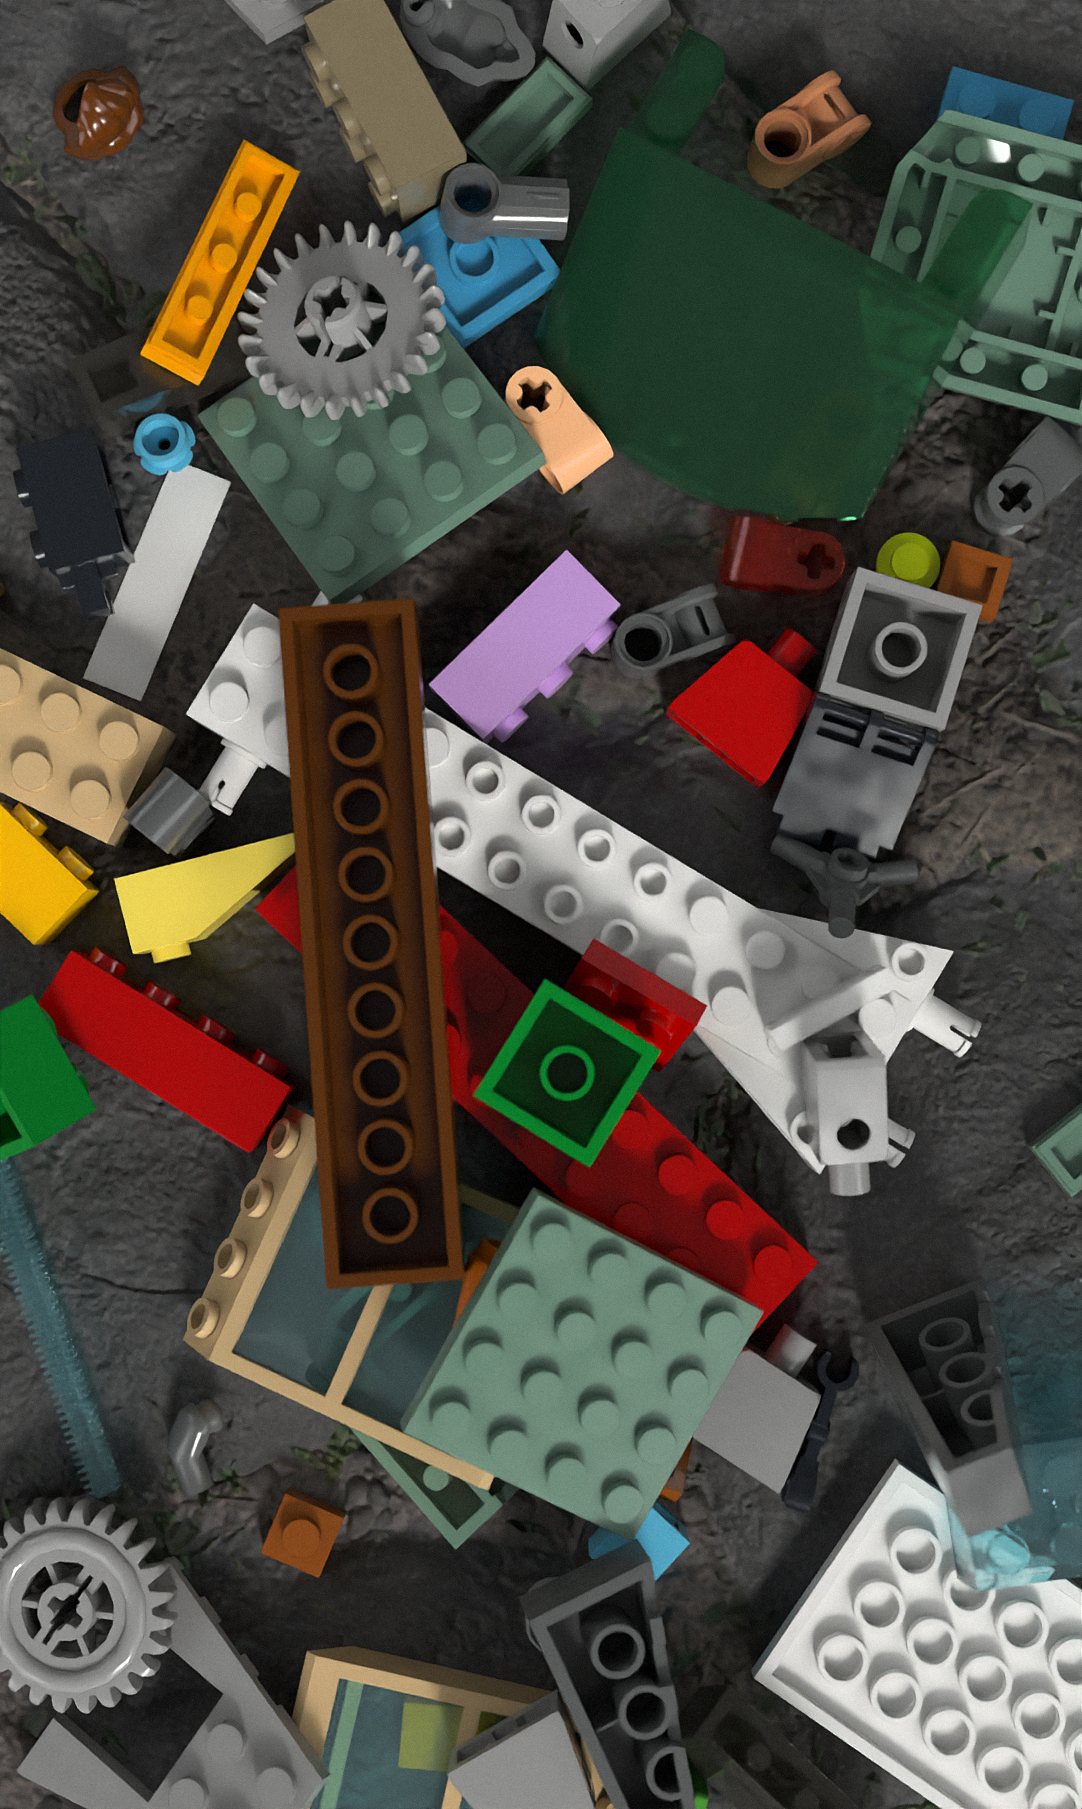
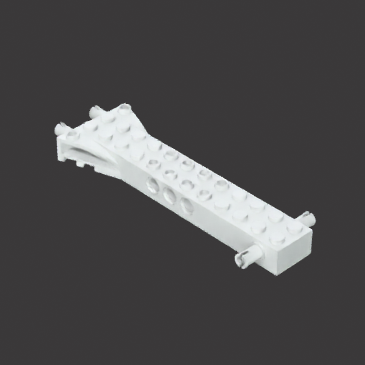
M320 591L312 606L330 605V603ZM358 595L348 603L361 602L363 597ZM254 603L186 713L197 723L223 738L220 743L226 747L200 789H197V792L213 807L229 816L258 766L264 769L268 765L290 778L279 619ZM425 708L437 868L583 956L594 938L707 1005L694 1032L734 1079L739 1082L808 1166L818 1174H821L825 1165L818 1162L808 1141L800 1042L782 1052L774 1050L763 1031L766 1028V1024L874 965H883V967L888 966L899 987L813 1035L865 1031L884 1054L886 1064L905 1032L910 1031L912 1028L951 1050L959 1058L972 1045L970 1041L951 1031L950 1026L968 1037L971 1035L976 1038L982 1023L977 1019L970 1018L933 995L935 990L933 985L954 951L854 929L853 934L847 938H836L829 933L828 923L756 908ZM888 1118V1137L909 1149L914 1140L915 1132L911 1129L907 1130ZM852 1119L843 1122L840 1126L848 1124ZM888 1144L889 1155L884 1161L889 1166L895 1168L906 1154Z

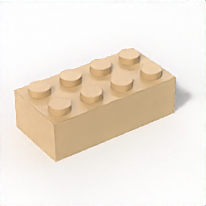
M0 648V792L107 844L122 848L132 828V825L123 816L155 780L176 734L164 726Z

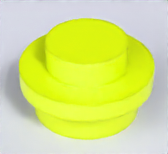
M901 533L890 538L881 547L876 559V572L930 588L940 572V557L934 544L926 537L917 533Z

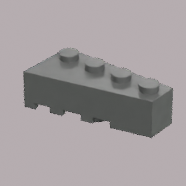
M984 1277L866 1323L865 1326L886 1386L967 1538L988 1530L1000 1528L1008 1522L1033 1513L1004 1338Z
M636 1538L520 1596L519 1600L614 1809H696L686 1750L682 1743L678 1721L677 1699L666 1655L663 1622L659 1614L654 1584L656 1583L652 1561Z

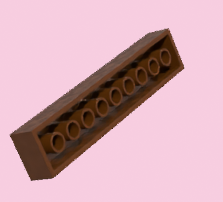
M414 598L278 608L326 1290L463 1280L466 1261L418 610Z

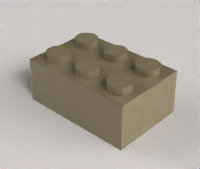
M334 0L303 17L309 42L301 46V49L311 69L308 72V76L325 108L333 107L341 125L338 127L339 134L354 163L363 161L366 172L371 180L367 184L384 218L395 214L404 230L440 205L447 177L453 169L462 164H467L466 151L384 0Z

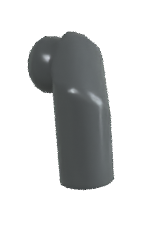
M204 1399L197 1405L190 1402L179 1411L167 1438V1452L185 1497L205 1491L215 1484L202 1450L209 1434L221 1430L224 1416L219 1405L211 1399Z

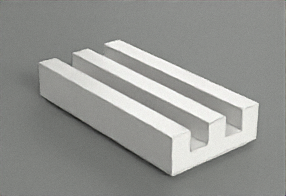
M874 965L766 1024V1028L763 1031L773 1049L782 1052L897 989L899 986L888 966Z

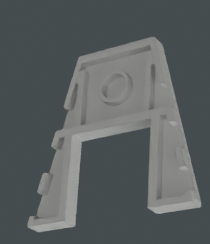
M175 1556L164 1558V1560L170 1561V1565L154 1582L158 1586L168 1587L174 1585L178 1588L176 1594L170 1600L158 1606L159 1609L166 1612H177L178 1619L171 1627L157 1632L162 1636L172 1638L170 1648L222 1692L223 1695L159 1788L153 1793L65 1714L54 1717L17 1769L21 1776L86 1809H308L331 1776L283 1706H276L257 1679L259 1675L257 1669L245 1653L239 1654L220 1627L219 1623L222 1620L206 1597L198 1596L182 1573L184 1566Z

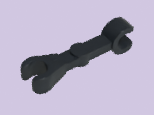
M830 1349L822 1350L815 1358L814 1373L818 1381L823 1385L820 1392V1401L804 1437L806 1441L802 1454L798 1453L781 1491V1499L786 1507L803 1513L810 1510L815 1496L819 1468L817 1458L821 1445L824 1446L830 1431L831 1422L829 1419L837 1393L851 1388L859 1376V1364L854 1357H850L845 1375L838 1380L829 1379L826 1375V1366L831 1358L832 1351Z

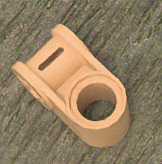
M527 366L516 371L509 379L505 390L504 402L543 451L547 463L539 468V470L557 492L565 494L614 456L613 450L600 428L580 409L551 371L539 366ZM524 392L532 399L540 394L545 397L542 412H539L534 406H530L525 410L520 407Z

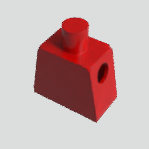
M789 628L784 631L767 654L745 638L681 693L668 707L665 715L756 789H759L771 776L808 709L814 693L796 677L817 651L804 637Z

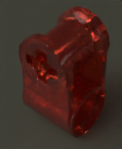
M731 517L728 521L718 582L729 587L748 591L778 592L806 598H819L828 594L836 586L845 567V553L841 544L832 535L824 532L783 526L776 522L753 517ZM810 552L820 553L821 564L831 567V569H823L818 579L808 578L807 567L803 564H797V561H806Z

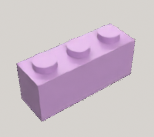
M566 550L429 683L431 692L478 740L487 744L495 736L503 743L527 720L529 716L522 709L539 692L548 699L573 675L574 671L568 664L585 647L594 654L617 632L619 626L613 620L619 615L621 604Z

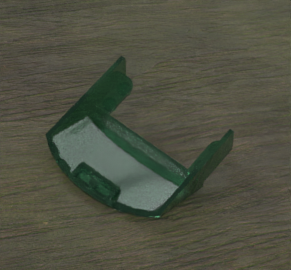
M688 28L628 129L625 130L619 126L534 334L535 342L550 371L558 378L580 409L596 423L609 444L632 463L665 484L695 498L729 510L739 512L741 508L762 514L777 515L778 520L799 522V518L836 517L837 521L862 519L1022 252L1026 243L1034 203L1002 189L988 190L975 196L966 206L922 282H917L678 157L719 89L725 74L724 58L718 45L708 37Z

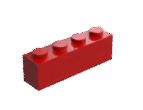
M96 946L91 954L85 951L71 950L38 1002L39 1007L44 1009L53 1019L57 1034L246 1152L251 1153L256 1150L297 1086L296 1082L286 1077L290 1066L261 1048H257L252 1056L231 1043L236 1033L218 1020L203 1014L198 1022L178 1010L177 1008L182 999L156 982L149 980L145 988L125 977L123 974L128 965L105 950Z

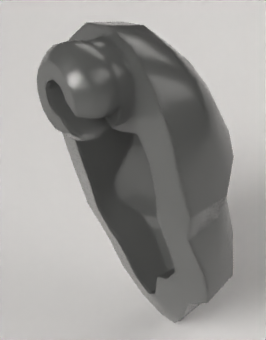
M401 0L399 18L405 37L412 48L426 62L438 70L450 71L460 80L480 87L494 81L508 82L521 79L533 69L536 53L527 36L518 27L513 8L503 1Z

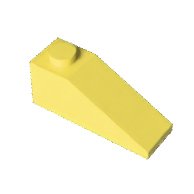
M294 833L115 878L114 881L133 954L145 955L151 953L154 963L191 955L189 943L206 939L296 861Z

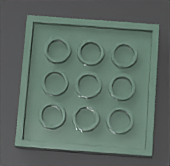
M374 292L369 295L367 300L368 302L385 304L378 294ZM386 321L374 324V337L370 343L372 346L376 345L384 332ZM446 326L440 332L434 333L441 345L440 349L432 355H421L428 365V371L424 375L418 376L409 373L406 376L411 390L403 394L391 389L388 391L390 404L384 408L378 406L374 400L368 401L367 411L363 416L356 417L352 407L347 406L340 419L330 420L325 406H323L315 417H305L300 404L295 408L285 409L279 403L277 395L263 393L259 385V377L255 376L197 415L207 432L330 604L348 603L547 463L543 451ZM315 339L301 343V345L308 354L315 357L320 341ZM362 351L358 355H354L348 358L345 357L344 361L360 357L365 352Z
M532 1188L400 1421V1425L404 1433L633 1541L764 1311L755 1302Z

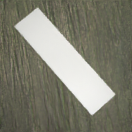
M188 465L179 472L168 471L135 550V563L129 565L114 601L115 614L107 618L83 676L84 679L138 701L142 700L229 489L230 481L191 465Z

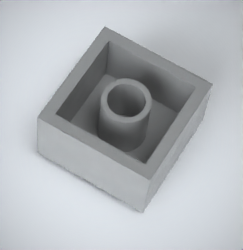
M857 567L847 580L813 693L817 690L829 694V702L866 714L870 709L883 712L884 720L914 730L922 731L924 727H929L939 732L943 731L983 605Z

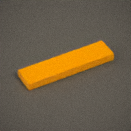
M244 139L140 355L199 386L298 178L299 170Z

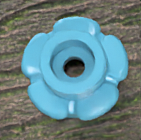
M159 413L147 417L140 423L136 430L133 448L135 454L141 457L140 463L145 470L155 475H164L169 470L179 472L188 466L193 458L191 447L194 446L196 440L192 428L185 421H179L169 414ZM163 441L171 443L168 450L160 449V444Z

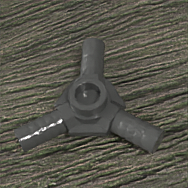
M780 834L776 836L770 849L774 855L807 873L806 875L819 891L818 897L820 902L829 908L828 931L836 938H847L853 934L855 929V906L862 905L877 893L879 888L915 884L918 879V868L912 859L872 864L862 853L854 849L838 848L830 855L825 851L822 853L802 841Z

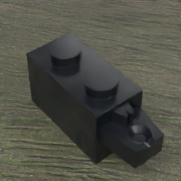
M91 428L16 448L21 469L13 471V478L22 505L25 508L31 506L33 508L38 529L30 531V541L38 565L41 569L49 567V571L59 579L64 592L76 589L83 615L89 618V620L115 614L107 580L120 577L119 567L136 562L103 442Z

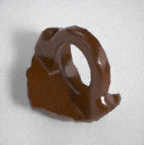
M118 66L108 72L95 68L81 71L71 77L60 88L54 100L52 115L56 127L65 135L64 153L85 161L100 160L125 149L133 135L141 128L144 122V110L141 104L139 84L135 76L125 66ZM86 84L81 97L77 123L71 122L66 116L67 103L71 95L78 88Z

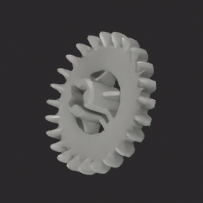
M346 220L344 223V235L339 243H335L328 228L324 224H320V244L316 249H313L299 233H296L295 241L299 254L297 259L293 260L284 255L280 249L274 248L273 253L281 269L280 274H271L263 268L257 267V277L267 292L256 293L251 289H245L244 297L256 314L251 315L246 312H239L237 315L243 330L252 335L242 334L238 338L239 346L248 355L245 365L249 373L259 377V385L263 393L277 395L279 403L283 408L292 409L300 404L305 417H315L323 406H325L330 420L340 419L347 406L352 407L356 417L363 416L367 411V402L374 400L381 408L390 404L388 391L394 389L405 394L411 390L406 376L409 373L418 376L424 375L428 371V365L421 355H432L440 349L441 345L434 333L440 332L446 325V319L442 311L439 310L445 302L444 293L438 285H435L437 274L434 267L429 263L423 264L424 259L419 247L411 245L404 256L405 244L397 231L391 233L388 244L383 247V238L375 223L369 224L368 235L363 242H360L353 224ZM370 293L378 294L385 304L368 302ZM306 313L307 317L302 321V318ZM386 321L384 332L376 345L372 346L370 343L374 337V324ZM319 339L320 345L315 357L308 354L301 343ZM362 351L365 352L360 357L344 361L345 357L348 358L354 355H358Z
M59 1497L50 1503L46 1517L43 1515L42 1505L34 1504L25 1511L24 1525L21 1518H10L4 1524V1536L0 1535V1672L7 1669L12 1672L8 1686L13 1692L18 1691L25 1684L30 1686V1701L36 1706L44 1701L47 1695H51L53 1707L60 1713H64L69 1708L73 1699L77 1708L81 1712L88 1714L96 1706L97 1700L106 1707H114L121 1699V1692L128 1695L136 1694L143 1685V1680L140 1676H152L160 1668V1661L157 1658L151 1657L150 1654L165 1653L172 1645V1638L162 1636L157 1631L171 1627L178 1619L177 1612H166L158 1608L159 1605L170 1600L176 1594L178 1588L174 1585L168 1587L158 1586L154 1582L157 1577L166 1571L170 1561L163 1560L147 1564L144 1559L156 1543V1538L150 1537L134 1545L130 1542L133 1530L138 1522L137 1518L129 1519L117 1530L113 1529L111 1526L112 1516L115 1512L114 1504L103 1508L92 1520L89 1511L91 1505L89 1497L78 1501L74 1505L70 1516H68L66 1511V1499L64 1497ZM63 1562H74L83 1566L70 1570ZM46 1566L53 1584L44 1593L29 1594L37 1573ZM90 1582L78 1598L80 1603L77 1606L76 1613L59 1626L50 1637L49 1634L56 1624L65 1618L75 1607L74 1601L77 1598V1592ZM29 1607L38 1609L37 1616L41 1624L39 1631L35 1628ZM101 1618L113 1620V1625L106 1640L99 1647H96L95 1624ZM77 1639L82 1652L64 1651L58 1648L62 1641Z

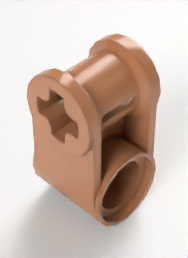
M831 70L820 75L807 84L797 95L771 112H768L759 121L747 154V168L751 177L758 184L767 188H782L790 185L826 159L829 160L843 153L869 130L872 122L867 115H858L839 88L841 78L836 71ZM770 141L782 142L791 149L793 155L789 157L772 155L767 150L765 143Z

